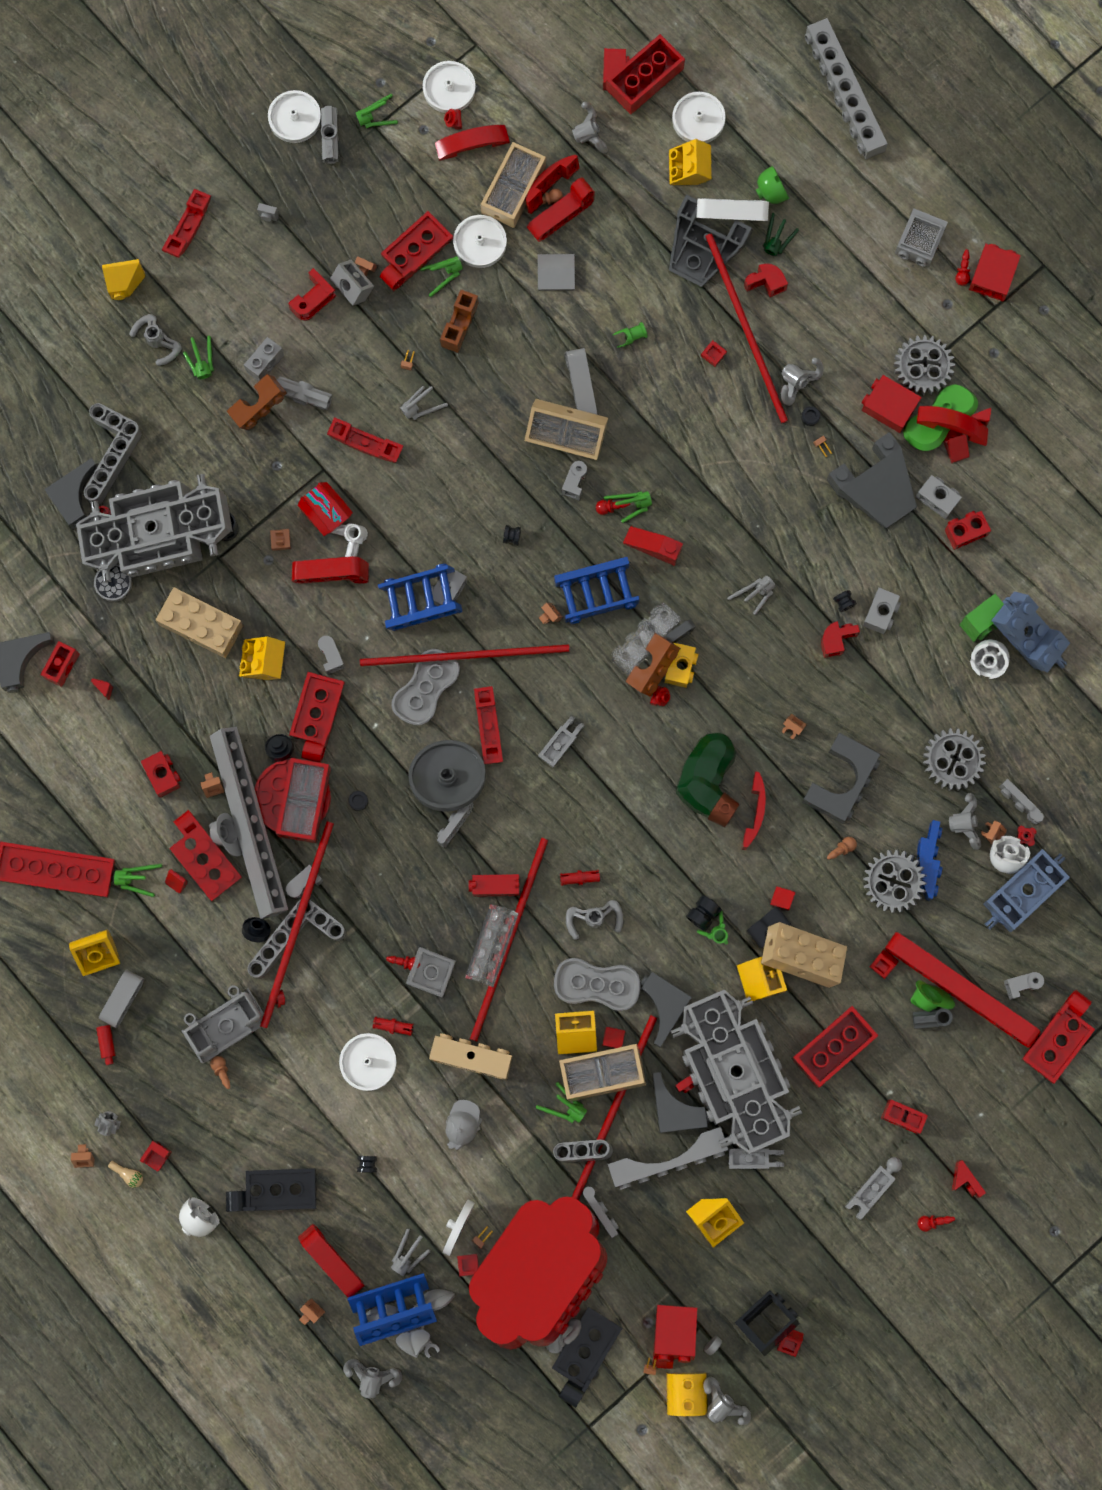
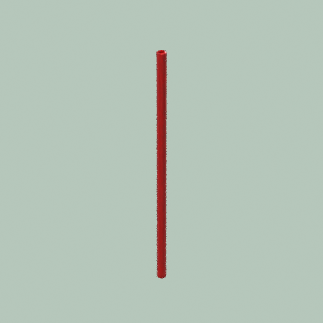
M708 234L705 236L776 412L781 424L788 422L787 416L713 235Z
M569 644L360 659V666L569 652Z
M326 822L260 1027L268 1028L334 823Z
M541 838L470 1037L473 1041L477 1042L545 852L548 843L547 839Z
M650 1015L638 1043L640 1056L657 1021V1018ZM626 1090L617 1091L597 1140L606 1139ZM601 1145V1146L599 1147V1149H598V1152H599V1153H600V1150H601V1148H602L603 1145ZM596 1160L587 1161L572 1198L579 1201Z

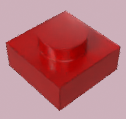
M712 340L701 353V357L716 367L727 354V351Z
M688 1076L676 1084L675 1087L678 1092L683 1090L686 1093L694 1088L691 1077Z
M478 1255L457 1256L459 1276L474 1275L479 1268Z

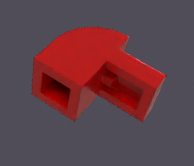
M760 264L758 273H751L745 278L744 287L748 292L764 285L769 297L787 291L788 282L783 272L777 266Z
M838 621L830 624L821 639L824 658L843 655L845 650L842 639L858 636L860 633L859 626H853L852 623H849L839 628Z

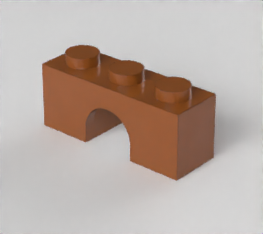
M460 289L454 304V312L450 323H446L440 338L441 347L459 353L479 304L478 295Z
M266 374L254 385L259 394L258 402L255 405L250 406L247 401L239 399L227 410V413L239 428L244 430L252 429L257 424V420L265 417L274 405L283 401L287 392L274 376Z
M655 633L646 647V650L652 655L651 665L646 669L635 666L625 682L639 692L651 697L681 648L665 637Z

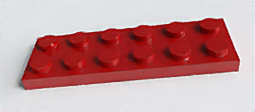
M0 842V881L109 897L115 859Z

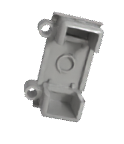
M235 985L228 988V995L232 999L201 1019H198L192 1013L185 1015L184 1022L189 1027L181 1031L202 1064L261 1028L260 1024L264 1012L249 988L242 992L239 987ZM233 989H237L236 995H232ZM193 1016V1022L189 1023V1018Z

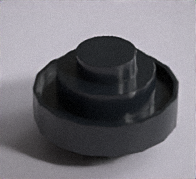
M276 734L270 737L265 744L268 758L276 762L288 759L294 750L291 739L284 734Z
M256 917L248 918L242 925V934L249 941L260 943L266 941L270 936L271 927L263 919Z

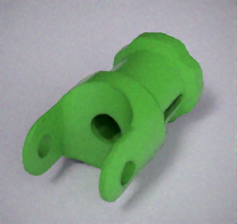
M640 322L638 326L629 329L624 328L613 334L616 335L623 332L626 336V343L617 346V348L630 345L634 340L642 337L648 338L643 322Z

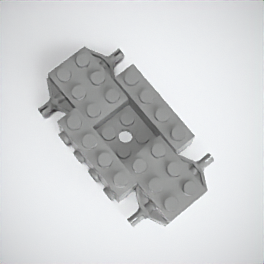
M205 474L197 475L199 486L192 491L181 481L172 480L166 485H152L150 489H136L130 494H117L114 498L109 499L111 515L100 512L98 501L90 502L92 513L76 524L82 564L101 571L103 582L108 583L111 582L110 569L117 563L120 564L121 572L130 577H136L201 561L200 542L209 545L210 556H217L216 544L228 533L233 532L227 496L219 488L207 486ZM155 522V529L149 532L148 525Z
M722 990L685 1006L683 1024L681 1027L671 1030V1034H673V1038L687 1034L699 1043L684 1050L682 1059L686 1067L689 1066L692 1072L690 1077L693 1084L697 1085L700 1090L698 1095L702 1104L705 1103L708 1111L706 1113L710 1122H714L717 1125L732 1118L731 1135L719 1140L720 1144L724 1143L721 1147L724 1148L728 1145L736 1144L747 1154H751L789 1137L790 1119L802 1114V1111H797L800 1109L799 1106L785 1110L775 1101V1099L789 1093L788 1088H790L787 1077H782L780 1072L782 1066L779 1059H774L772 1054L774 1048L771 1041H766L764 1033H766L763 1023H758L757 1019L740 1026L741 1010L753 1004L750 1001L751 997L749 996L739 1001L727 991ZM739 1066L742 1069L741 1076L734 1077L731 1074V1068Z

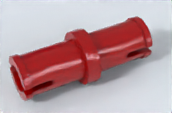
M577 870L574 873H560L561 886L600 882L599 870L584 872Z
M375 1016L373 1021L375 1022L373 1029L389 1031L390 1034L400 1033L411 1036L414 1024L400 1022L395 1018L390 1020Z

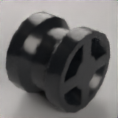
M506 525L503 543H513L518 546L521 527L511 528L510 525Z
M850 590L844 591L833 598L834 602L839 605V612L847 611L857 604L852 599Z
M358 1156L359 1167L357 1172L377 1173V1168L375 1167L377 1156Z

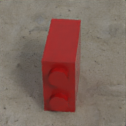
M985 243L969 290L1004 302L1021 255H1018L1013 250H1004L995 244Z
M882 375L880 380L876 378L872 384L871 389L873 391L871 394H866L862 400V411L901 433L922 397Z
M657 1305L654 1342L655 1358L665 1362L670 1361V1359H678V1362L690 1363V1360H694L697 1308Z

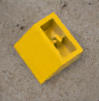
M694 139L670 149V185H699L712 180L711 145Z
M268 636L245 639L242 646L239 677L262 680L281 679L285 641Z
M762 957L737 965L746 998L750 996V1001L752 1002L787 991L782 972L761 964Z
M594 1011L555 1014L558 1055L597 1052Z

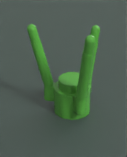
M389 94L372 105L355 112L360 126L365 125L367 129L372 126L397 124V120L371 122L373 120L371 112L385 105L386 101L392 98L393 95Z
M457 256L420 268L421 271L428 269L434 271L445 267L448 274L452 273L450 277L429 294V297H432L455 277L460 276L459 271L463 270V267Z
M207 336L208 363L201 361L195 340L191 337L190 340L197 359L196 367L186 352H183V355L191 367L194 377H197L199 380L212 376L211 372L214 371L211 336Z
M648 491L604 497L605 500L631 498L615 502V505L634 502L636 508L640 507L639 510L622 519V523L642 512L648 511L647 507L652 506V500Z
M162 864L116 870L114 884L121 886V889L154 897V893L128 885L132 884V880L146 879V876L133 875L130 872L161 868Z
M723 910L719 914V926L714 927L711 933L697 930V933L708 939H713L716 943L728 944V933L724 929Z
M556 1082V1086L566 1095L565 1088L559 1082ZM560 1095L556 1097L569 1107L567 1110L569 1116L536 1105V1109L566 1119L571 1123L574 1120L579 1123L587 1112V1109L579 1101H572L573 1103L571 1104Z

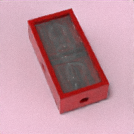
M295 758L290 759L276 830L278 837L317 843L331 771L329 764Z

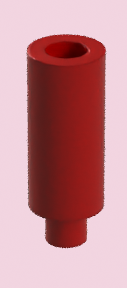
M111 1026L97 1027L101 1059H105L106 1065L114 1064L113 1057L116 1055Z

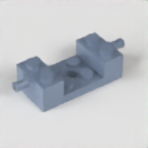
M1014 591L1010 597L1005 598L1006 601L1003 600L1004 605L991 621L1034 669L1048 672L1055 663L1060 668H1064L1067 662L1064 661L1061 655L1070 642L1060 631L1050 629L1036 613L1039 606L1029 595ZM1028 626V633L1024 635V629Z
M1043 849L1033 856L1022 869L983 903L993 916L985 923V926L991 930L997 923H1000L1009 932L1015 930L1070 878L1059 866L1065 860V857H1062L1063 855L1059 853L1055 859H1052ZM1028 884L1033 888L1031 895H1026L1023 892L1024 885Z

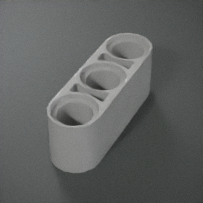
M126 969L102 1009L99 1019L117 1028L142 987L144 978Z
M605 1140L565 1142L557 1144L554 1147L553 1154L556 1159L564 1163L605 1160L612 1156L613 1147ZM606 1145V1153L600 1155L598 1152L599 1147ZM586 1146L587 1154L580 1156V1148ZM567 1148V1149H568V1154H567V1156L564 1157V1158H561V1157H560V1151H561V1149Z

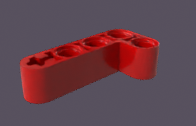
M583 177L577 179L571 185L570 193L530 221L527 229L538 242L543 241L587 209L595 200L594 190Z
M350 556L292 562L293 583L304 584L349 580L358 584L369 582V563L360 557Z
M312 1224L298 1236L304 1249L347 1297L354 1296L365 1286L357 1274L327 1242L315 1224Z

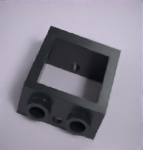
M771 1290L735 1322L764 1357L800 1324L796 1319L798 1314L791 1307L787 1309L783 1305L785 1300L777 1292L774 1295ZM774 1302L789 1318L790 1322L764 1344L750 1329L748 1324Z

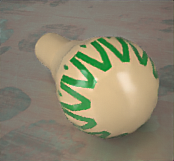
M114 1161L109 1163L108 1168L118 1173L129 1187L137 1188L142 1184L143 1175L140 1171L127 1167L124 1168Z

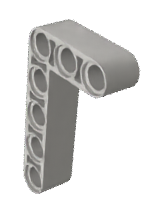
M96 403L90 407L89 414L97 425L116 434V437L84 489V496L89 503L98 501L101 504L142 434L135 421L100 403ZM97 412H103L102 416L95 417ZM114 420H120L116 426L111 424ZM129 429H136L133 434H127ZM121 444H126L125 449L118 450ZM117 460L114 466H109L110 461ZM102 476H107L106 481L99 482ZM92 492H98L95 498H90Z
M301 900L297 902L249 963L247 970L253 978L262 979L284 953L292 929L289 927V922L295 919ZM309 900L308 903L311 905V909L305 913L299 933L309 921L332 940H342L346 935L343 925ZM320 915L326 916V921L322 925L316 923V919ZM334 927L341 928L339 936H332L331 931ZM280 934H285L287 937L286 941L279 944L277 937ZM269 949L274 950L273 958L266 959L265 952ZM255 965L262 966V971L258 975L253 974V967Z

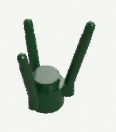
M774 212L771 214L766 240L763 244V247H765L764 251L771 256L781 255L784 248L799 231L796 228L781 245L782 241L779 237L786 223V219H783L775 237L770 239L775 217Z

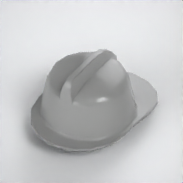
M228 813L220 814L217 821L209 824L211 839L215 844L224 846L229 854L238 857L242 855L233 818Z

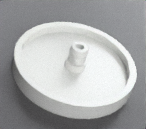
M443 61L437 63L428 70L424 77V97L427 103L439 112L446 113L449 109L463 110L472 102L475 96L476 85L474 76L465 65L459 62Z
M297 90L284 92L277 96L269 107L268 121L270 128L279 139L285 142L300 143L314 136L320 127V107L317 101L308 93Z
M689 93L683 96L674 107L672 115L674 130L679 137L687 142L698 139L709 143L716 139L724 128V107L715 96L709 93Z
M470 216L463 220L455 230L453 236L454 250L458 258L468 266L475 268L492 266L505 253L507 246L505 230L496 219L490 216Z
M370 1033L360 1034L350 1039L343 1047L339 1059L340 1071L344 1079L354 1088L363 1091H373L385 1086L393 1077L397 1064L396 1054L391 1044L383 1037Z
M466 1201L456 1222L449 1219L446 1226L451 1228L452 1232L444 1247V1254L448 1256L452 1254L475 1205L474 1202Z

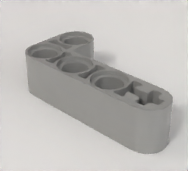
M581 348L564 352L576 409L598 415L585 349Z

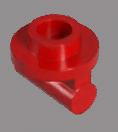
M449 109L446 112L444 121L447 127L455 128L456 130L462 129L461 110Z
M658 686L652 695L650 704L665 706L670 700L669 690L666 687Z

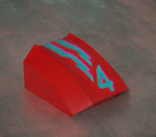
M327 482L318 483L316 487L301 497L298 503L301 512L323 536L335 530L353 513Z

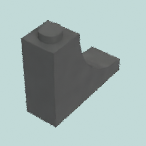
M92 458L44 489L72 530L77 529L76 524L86 517L82 505V496L86 483L97 469V465Z
M50 632L0 642V685L4 691L14 693L18 692L20 688H24V673L30 659L42 648L55 644L54 636Z
M652 972L650 976L646 974L640 984L643 985L641 990L650 997L658 1012L659 1030L653 1044L660 1048L692 997Z
M661 1072L652 1074L659 1133L707 1127V1123H710L705 1107H693L678 1101L665 1087Z

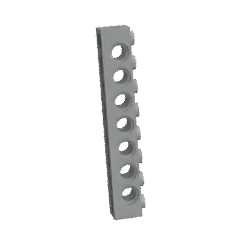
M828 18L807 26L805 40L813 49L812 54L814 59L818 60L820 64L821 74L825 75L828 80L827 86L835 95V103L842 110L844 122H848L850 126L849 131L852 138H855L858 143L859 153L863 154L866 160L885 152L888 143ZM819 41H824L826 44H820ZM827 56H830V57H832L833 59H832V60H829V59H827L826 57H827ZM834 72H839L841 75H835ZM841 88H847L848 91H843ZM849 103H853V104H855L856 106H855V107H851V106H849L848 104H849ZM856 119H861L864 122L859 123L856 121ZM863 135H869L871 138L867 139Z

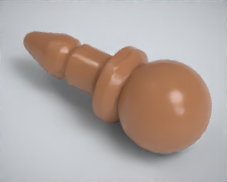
M552 189L549 193L545 192V196H542V204L546 202L548 205H551V203L555 204L563 198L562 192L559 189Z
M845 837L842 842L838 843V847L829 853L827 859H835L841 854L846 855L848 852L854 851L857 847L856 840L853 837Z
M215 1056L211 1059L210 1066L214 1070L215 1075L220 1077L222 1084L227 1089H230V1080L226 1073L228 1071L226 1061L221 1056Z

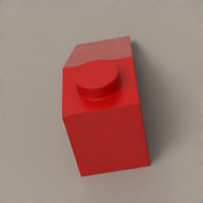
M630 526L623 541V544L675 566L683 547V543L672 538Z

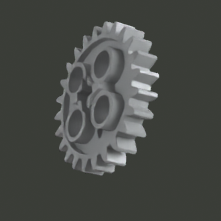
M924 335L922 340H920L919 336H916L915 341L909 338L908 344L904 342L894 358L897 360L893 365L897 367L894 374H900L897 381L903 380L902 386L908 385L909 390L914 388L915 394L921 390L922 395H925V392L928 390L929 394L932 395L933 389L939 392L940 386L945 388L946 382H950V376H953L954 373L951 369L955 367L954 363H950L954 360V356H949L951 349L945 350L947 344L941 346V339L934 342V336L930 340H927L926 335ZM916 353L919 358L914 359L911 354ZM935 354L938 359H932L929 355ZM916 371L919 376L915 377L910 372ZM933 371L937 373L938 376L932 377L930 376L929 372Z
M950 728L948 734L942 730L941 737L935 734V741L932 739L928 741L931 746L924 748L929 753L923 754L922 757L927 758L923 765H928L925 772L932 773L929 779L936 778L935 785L941 782L942 789L948 785L949 791L952 790L953 786L959 791L961 785L964 789H967V782L973 785L975 783L973 778L976 780L980 778L977 773L984 772L980 766L986 764V762L981 761L986 755L980 754L984 747H977L980 741H972L974 735L967 737V731L960 734L959 728L953 733ZM944 744H952L953 751H947ZM958 744H961V749L956 757L957 762L953 765L950 775H947L948 768L952 763V757L956 753ZM962 751H969L971 758H964ZM938 760H942L946 763L945 769H941L938 767ZM955 768H961L964 771V776L956 775Z
M887 850V856L881 852V859L874 857L875 864L868 863L871 870H865L869 877L863 878V880L868 881L864 888L870 889L866 895L873 896L871 902L878 901L877 908L884 905L883 911H887L890 907L891 913H895L896 908L899 912H903V906L910 910V903L916 906L915 899L922 900L919 893L926 892L921 888L922 885H927V882L922 881V878L927 876L926 874H921L924 867H917L920 861H912L914 855L907 857L906 851H903L900 855L899 850H895L893 855L891 850ZM889 863L893 866L891 874H887L885 871V867ZM906 870H910L911 878L906 881L903 873ZM882 874L889 878H896L898 881L910 884L911 888L894 884L891 881L880 878L879 875ZM885 882L887 889L882 893L879 890V885ZM900 888L905 891V896L902 899H899L897 896V891Z

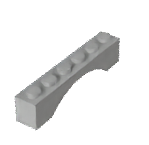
M719 1127L701 1133L696 1142L686 1152L670 1161L647 1164L625 1158L607 1165L614 1186H619L621 1190L630 1187V1182L638 1180V1183L650 1180L649 1176L657 1174V1177L669 1174L668 1170L676 1168V1171L688 1168L687 1163L693 1161L695 1165L706 1162L705 1157L713 1155L714 1159L724 1156V1151L728 1150V1147L722 1148L721 1145L724 1143H719V1140L724 1139L722 1129Z

